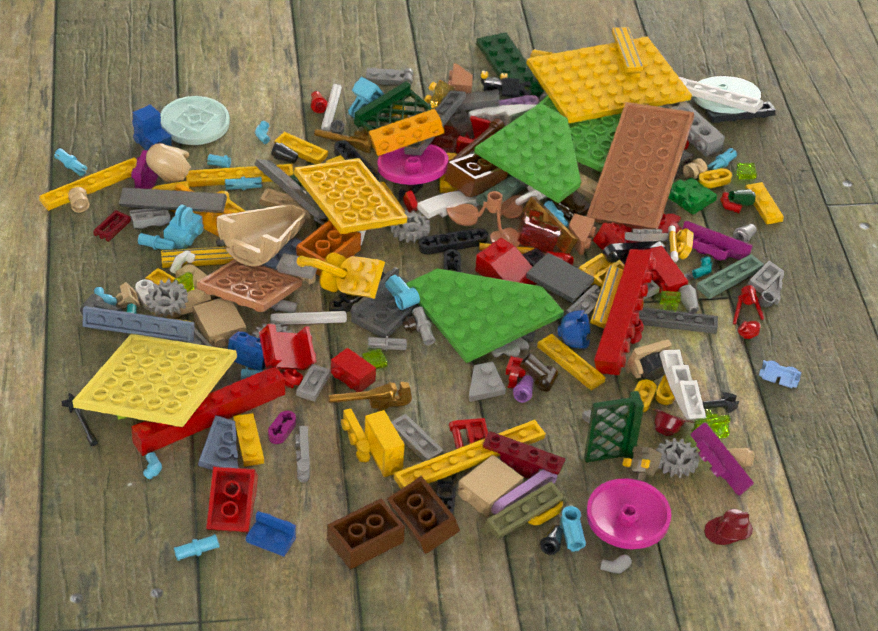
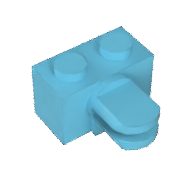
M360 77L352 89V92L356 95V100L349 108L348 114L354 117L357 110L384 95L378 85Z
M183 204L180 205L175 212L174 218L164 230V239L174 241L175 249H186L188 246H191L194 239L203 232L202 216L193 213L192 208L186 207Z

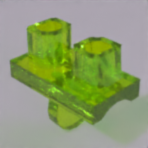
M704 409L706 418L695 420L694 429L691 432L706 422L717 433L718 438H727L730 434L729 423L731 418L729 414L718 416L717 413L712 414L710 409Z

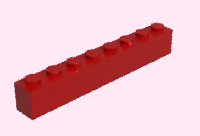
M630 249L594 359L596 370L601 374L620 375L622 368L626 365V353L630 352V341L635 335V325L639 323V312L643 310V299L648 293L647 286L652 281V270L656 268V259L653 258L652 250Z
M273 366L209 393L183 427L147 420L131 426L133 444L140 454L144 456L211 427L215 416L230 419L233 416L285 395V377L276 366Z

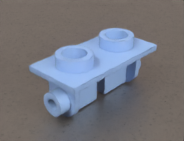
M763 360L759 376L763 380L773 383L776 382L777 377H780L779 385L792 389L793 387L797 388L801 372L794 367H784L775 361Z

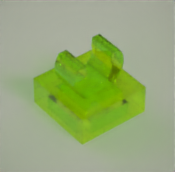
M662 291L660 296V305H663L662 309L667 310V306L671 305L673 306V311H677L681 301V292Z

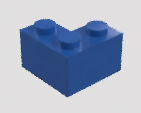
M151 104L133 112V137L137 144H140L145 150H149L155 144L172 146L171 135L161 127V113Z

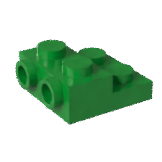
M690 177L686 181L679 179L673 183L668 198L694 215L715 202L718 195Z

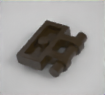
M575 191L559 203L549 197L546 199L547 201H552L556 208L562 211L564 218H567L569 221L572 220L574 214L587 215L590 204Z

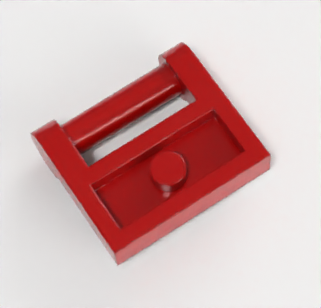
M485 418L454 420L448 424L449 430L453 434L456 449L464 447L460 433L462 429L466 431L469 444L485 439L488 434Z

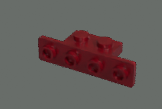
M491 431L487 434L482 444L484 449L501 454L500 460L527 479L539 473L541 469L559 475L566 460L561 456Z

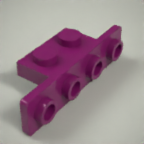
M148 150L142 151L141 156L137 158L136 167L132 169L131 176L134 179L135 188L152 189L159 178L147 165L146 154Z
M690 221L684 222L682 230L687 228L693 232L692 248L696 249L698 253H708L713 255L714 259L720 261L726 260L728 257L741 260L751 254L753 246Z
M706 422L690 434L700 450L698 455L704 462L709 461L712 465L710 470L717 478L721 476L725 479L738 496L754 485L752 479Z

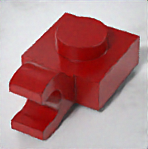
M511 356L506 368V375H510L508 388L514 389L518 383V378L526 376L527 372L519 365L523 360L522 358Z

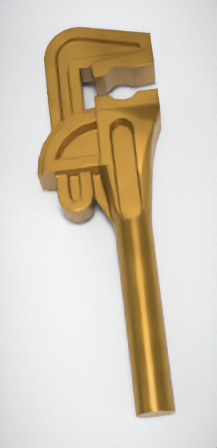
M318 129L314 132V136L335 141H347L350 145L365 153H370L373 147L369 132L365 129L355 131L354 136H345Z
M389 382L365 392L328 395V402L335 403L369 399L371 408H378V411H382L389 407L409 404L412 401V395L408 382H400L398 392L395 383Z

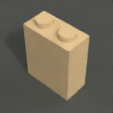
M220 298L193 306L194 321L202 336L213 347L221 348L227 346L229 338L236 332H246V325L234 303L230 300Z
M492 455L459 480L458 495L462 500L475 507L478 512L490 517L493 514L491 512L493 504L521 485L523 477Z

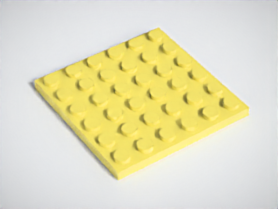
M130 334L75 397L73 406L74 408L183 427L235 361L237 352L236 350Z

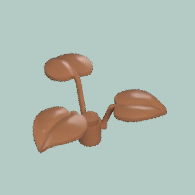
M492 191L488 193L487 202H483L480 212L471 204H460L455 207L446 208L448 216L455 223L463 226L476 224L478 221L477 217H480L485 208H487L490 213H497L499 230L491 234V243L502 237L516 248L520 245L519 233L513 228L502 229L500 215H504L507 218H517L523 214V204L517 205L515 203V200L521 197L520 194L511 196V198L502 203V194Z

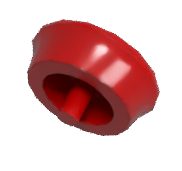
M744 320L738 328V334L744 339L754 338L760 333L761 325L757 321L746 322Z
M285 369L281 373L285 377V386L287 388H294L293 385L299 386L303 380V375L297 372L296 369Z

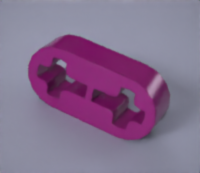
M292 411L281 412L270 425L268 440L271 443H283L295 428L296 415Z

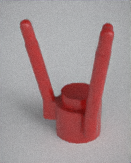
M752 285L743 287L741 295L738 296L733 324L737 323L742 302L746 305L755 304L760 319L764 320L756 289Z

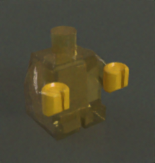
M439 80L438 84L432 82L428 89L430 91L435 90L433 97L427 95L424 101L428 104L431 103V107L437 108L450 91H454L455 87L442 80Z

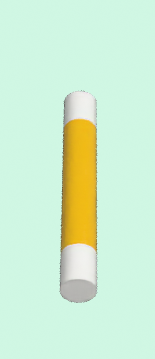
M670 226L668 228L670 256L674 262H677L675 226Z

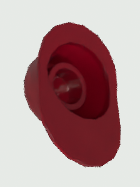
M653 409L656 411L654 419L655 430L664 436L677 434L685 422L695 423V421Z
M739 509L727 510L722 516L708 521L704 529L706 538L718 545H727L745 540L753 532L752 524L749 521V513Z

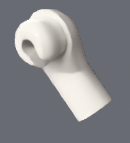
M184 251L176 256L170 271L176 274L175 272L182 267L184 262L192 263L194 261L195 254L191 253V251Z

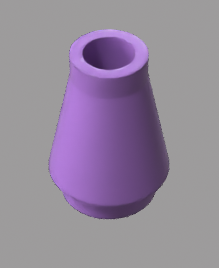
M524 376L513 389L514 398L518 402L524 403L532 398L534 380L531 376Z

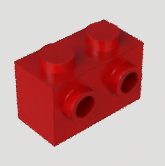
M348 347L331 359V374L356 392H362L376 381V367Z

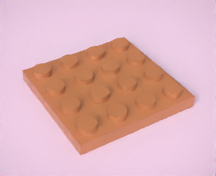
M234 259L197 282V289L204 291L206 294L221 297L223 300L236 302L240 306L253 308L257 312H264L300 288L303 279L280 273L277 270L262 265H244Z

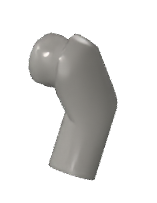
M626 554L621 555L614 561L602 559L600 570L620 574L630 567L632 560Z

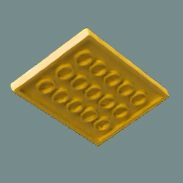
M360 158L294 168V175L340 234L407 223L408 217Z

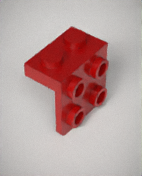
M613 222L611 224L603 223L592 240L602 250L610 244L641 242L625 240V232H631L632 229L624 224L620 226Z

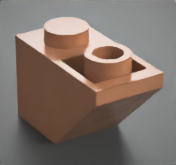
M454 64L453 70L449 72L448 91L471 93L473 75L458 64Z
M574 214L569 224V230L578 238L574 248L580 255H584L585 250L591 246V237H595L597 227H594L595 219Z

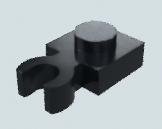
M502 78V96L519 97V93L525 96L530 95L531 90H526L524 87H530L531 82L525 81L521 84L519 79Z

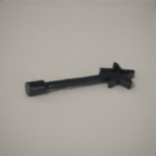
M69 393V399L62 401V406L69 407L70 413L75 410L87 434L90 446H96L98 441L95 435L91 433L80 409L74 408L73 400L75 396Z

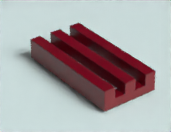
M115 210L93 230L94 236L97 237L99 235L101 239L105 238L109 242L131 222V217Z

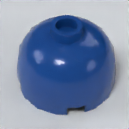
M576 310L568 313L563 317L561 325L558 326L559 337H562L563 342L573 349H585L590 344V340H586L587 334L591 333L587 313L583 314L585 310Z

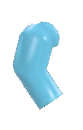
M154 452L146 455L149 465L143 471V474L147 479H152L153 476H157L162 470V464Z

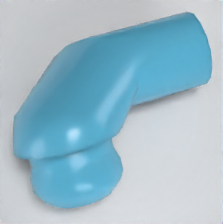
M261 121L255 130V135L263 144H267L270 141V137L267 135L269 123L266 121Z
M102 287L94 289V294L99 295L105 303L116 306L117 299L115 297L104 294Z

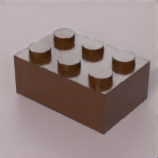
M473 153L450 161L444 181L449 183L451 187L461 191L465 196L473 197L505 180L507 172Z
M422 476L387 498L391 510L404 524L406 531L425 555L460 532L456 518Z
M382 498L327 525V542L350 570L404 543L405 526Z

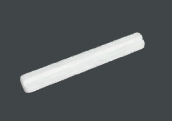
M334 84L322 122L321 129L323 131L326 130L328 132L331 129L330 124L336 111L342 88L341 85Z
M345 311L271 314L270 320L275 325L281 323V325L345 323L347 314Z

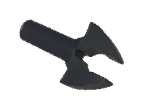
M415 184L409 191L412 190L415 196L423 187V184ZM402 189L399 190V203L403 200L405 193L408 191H404Z
M722 392L721 399L702 402L704 409L724 407L727 413L733 412L739 405V401H736L737 395L728 392Z

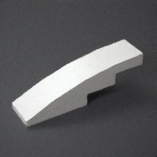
M502 105L469 111L468 126L470 127L471 116L489 121L499 118L507 126L536 105Z
M461 191L448 192L419 202L417 209L428 219L437 214L444 217L448 215L446 208L455 207L460 204H471L475 207L480 205L476 203L479 194L467 197Z
M680 350L661 351L659 354L665 375L687 420L705 419L706 415L697 380L692 381L689 366L683 364Z

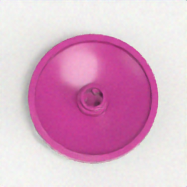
M429 144L421 155L405 154V147L380 155L377 161L378 171L382 177L394 183L413 185L431 182L443 176L447 171L449 159L443 149Z
M624 478L614 479L598 486L589 497L586 516L593 532L603 541L619 548L642 549L656 544L666 535L671 522V508L664 495L652 485L643 481Z

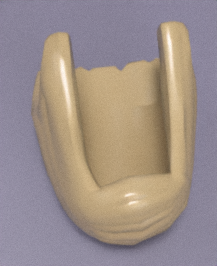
M155 144L149 148L146 154L147 165L168 184L182 182L185 178L184 176L188 175L191 168L186 160L189 157V153L176 147Z

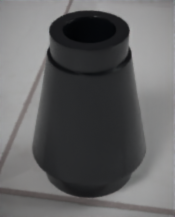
M276 142L271 151L274 159L294 164L299 154L283 143L279 144Z
M553 525L541 539V550L545 554L554 555L559 552L563 534L562 527Z

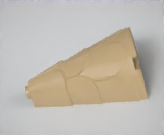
M295 204L221 215L217 217L218 234L220 240H224L227 252L235 260L244 265L259 266L273 258L290 239L295 237L305 224L308 211Z

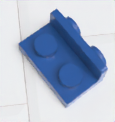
M239 331L229 338L228 349L236 350L237 358L234 362L255 370L263 371L265 369L260 338Z
M258 511L256 513V522L246 536V542L284 557L296 539V526L289 521H284L268 513Z

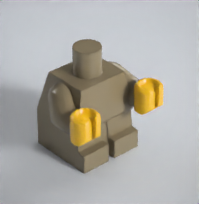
M634 446L633 459L624 458L622 465L630 467L633 472L638 474L637 480L645 482L646 476H653L659 467L662 453L650 447Z

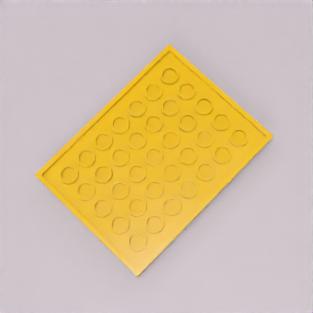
M649 37L633 39L644 66L643 72H626L615 42L527 58L528 67L560 114L568 118V123L621 114L626 102L657 107L688 101L692 97L690 91Z

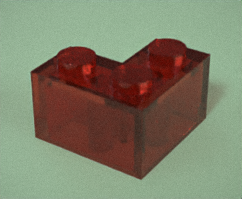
M526 207L519 223L517 241L524 246H532L544 253L548 251L553 252L560 236V227L543 221V212Z

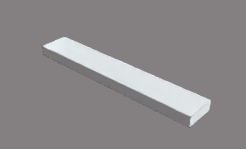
M679 77L692 96L756 113L763 106L762 100Z

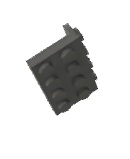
M396 267L388 271L379 282L375 299L363 297L358 303H354L351 308V322L381 338L389 337L403 323L406 315L407 317L411 316L413 309L420 307L416 304L400 310L395 302V297L385 287V282L390 276H399V269ZM399 276L405 283L409 282V280Z

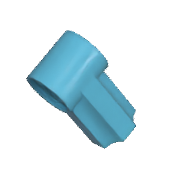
M390 276L385 282V287L395 297V302L400 310L420 302L417 290L413 287L409 288L399 276Z
M567 506L562 511L559 526L563 529L567 549L579 551L586 545L580 522L581 512L574 506Z

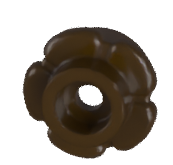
M406 315L403 324L405 330H410L412 334V331L417 330L413 315L408 317Z

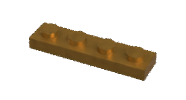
M531 196L522 211L564 253H570L578 238L536 197Z

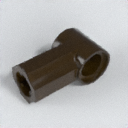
M531 353L526 355L519 364L521 368L536 380V387L544 392L551 390L559 375L554 367L545 366Z

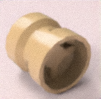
M698 158L692 163L684 165L683 174L686 179L690 177L697 179L699 174L706 172L708 168L705 161Z
M81 187L72 188L68 193L72 210L78 213L86 211L90 204L85 189Z

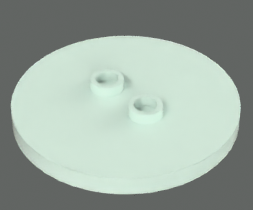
M718 76L699 81V83L759 100L761 97V92L757 86L740 78ZM693 96L694 101L698 105L713 112L726 114L747 112Z
M188 96L179 98L166 105L161 111V127L171 135L173 141L182 144L201 145L213 142L222 137L230 125V116L226 107L208 97Z

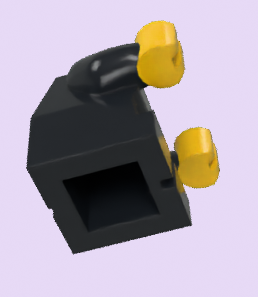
M482 71L481 84L484 86L483 91L499 89V94L501 95L502 78H507V74L503 75L502 73L499 79L488 77V72L484 73Z

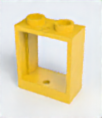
M385 410L366 415L365 435L371 447L370 454L382 475L387 477L403 470L405 444Z

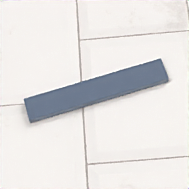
M88 306L83 308V327L188 343L194 341V322Z

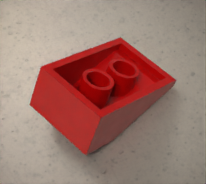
M502 237L476 255L475 271L484 277L529 285L537 284L526 278L527 272L532 268L530 263L513 244Z
M213 467L207 530L249 532L258 483V474L255 469Z

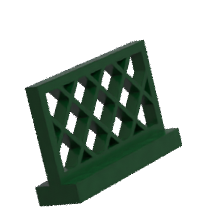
M405 81L357 110L354 116V124L358 128L362 126L369 132L383 127L378 126V122H388L391 124L403 120L404 115L415 116L423 113V111H416V107L425 108L424 112L434 108L412 91L411 84ZM411 96L415 102L405 101V99ZM399 105L402 106V110L392 109V107ZM404 106L414 107V111L404 110ZM382 113H388L389 118L379 117V115H381ZM391 114H400L402 118H391ZM369 121H376V122H377V123H376V126H375V125H368L367 123H368Z
M638 391L630 392L629 398L592 403L584 454L585 463L619 457L633 459L634 446L637 447L644 404ZM621 406H627L621 411L617 410ZM607 409L602 414L597 413L598 410ZM612 413L615 414L610 420L606 419ZM622 418L624 421L617 426L615 423ZM600 422H604V423H605V424H603V425H602L601 427H599V428H596V427H595V426L598 425ZM608 428H613L609 433H604ZM617 433H621V435L618 438H612ZM599 435L602 436L597 442L593 441ZM607 441H610V442H611V443L608 444L606 447H603V446H602V445H603L604 443H606ZM616 446L619 447V450L611 451ZM596 449L600 450L597 454H591Z

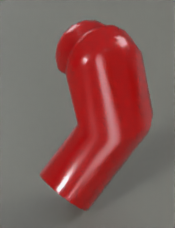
M723 192L722 197H720L723 207L740 213L742 205L729 201V193Z

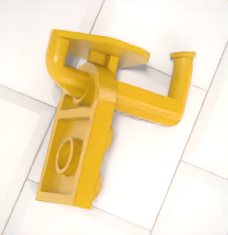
M329 253L325 262L305 256H299L296 261L300 267L311 266L322 270L320 285L323 289L330 292L340 290L348 295L375 299L385 262L382 260L355 256L346 259L337 253Z

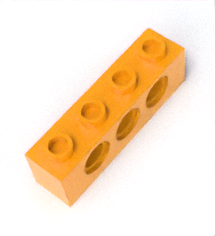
M435 109L369 131L372 146L378 156L444 133L441 118Z

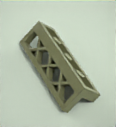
M551 481L488 518L481 531L484 535L492 532L498 540L560 503L564 496Z

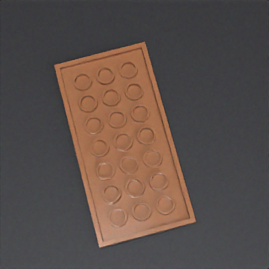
M626 102L586 217L593 218L598 223L611 224L613 222L620 226L624 224L633 229H658L693 123L694 112Z

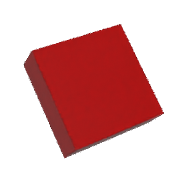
M411 190L405 193L403 201L409 213L413 210L416 213L418 202Z

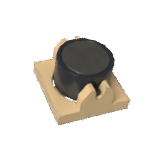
M667 339L635 348L625 366L627 374L632 373L636 378L642 377L643 380L651 381L664 376L665 372L659 353L663 350H670L672 346L670 340Z

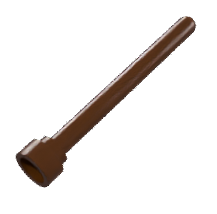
M499 118L492 120L485 132L450 161L467 156L476 146L504 128L503 121Z

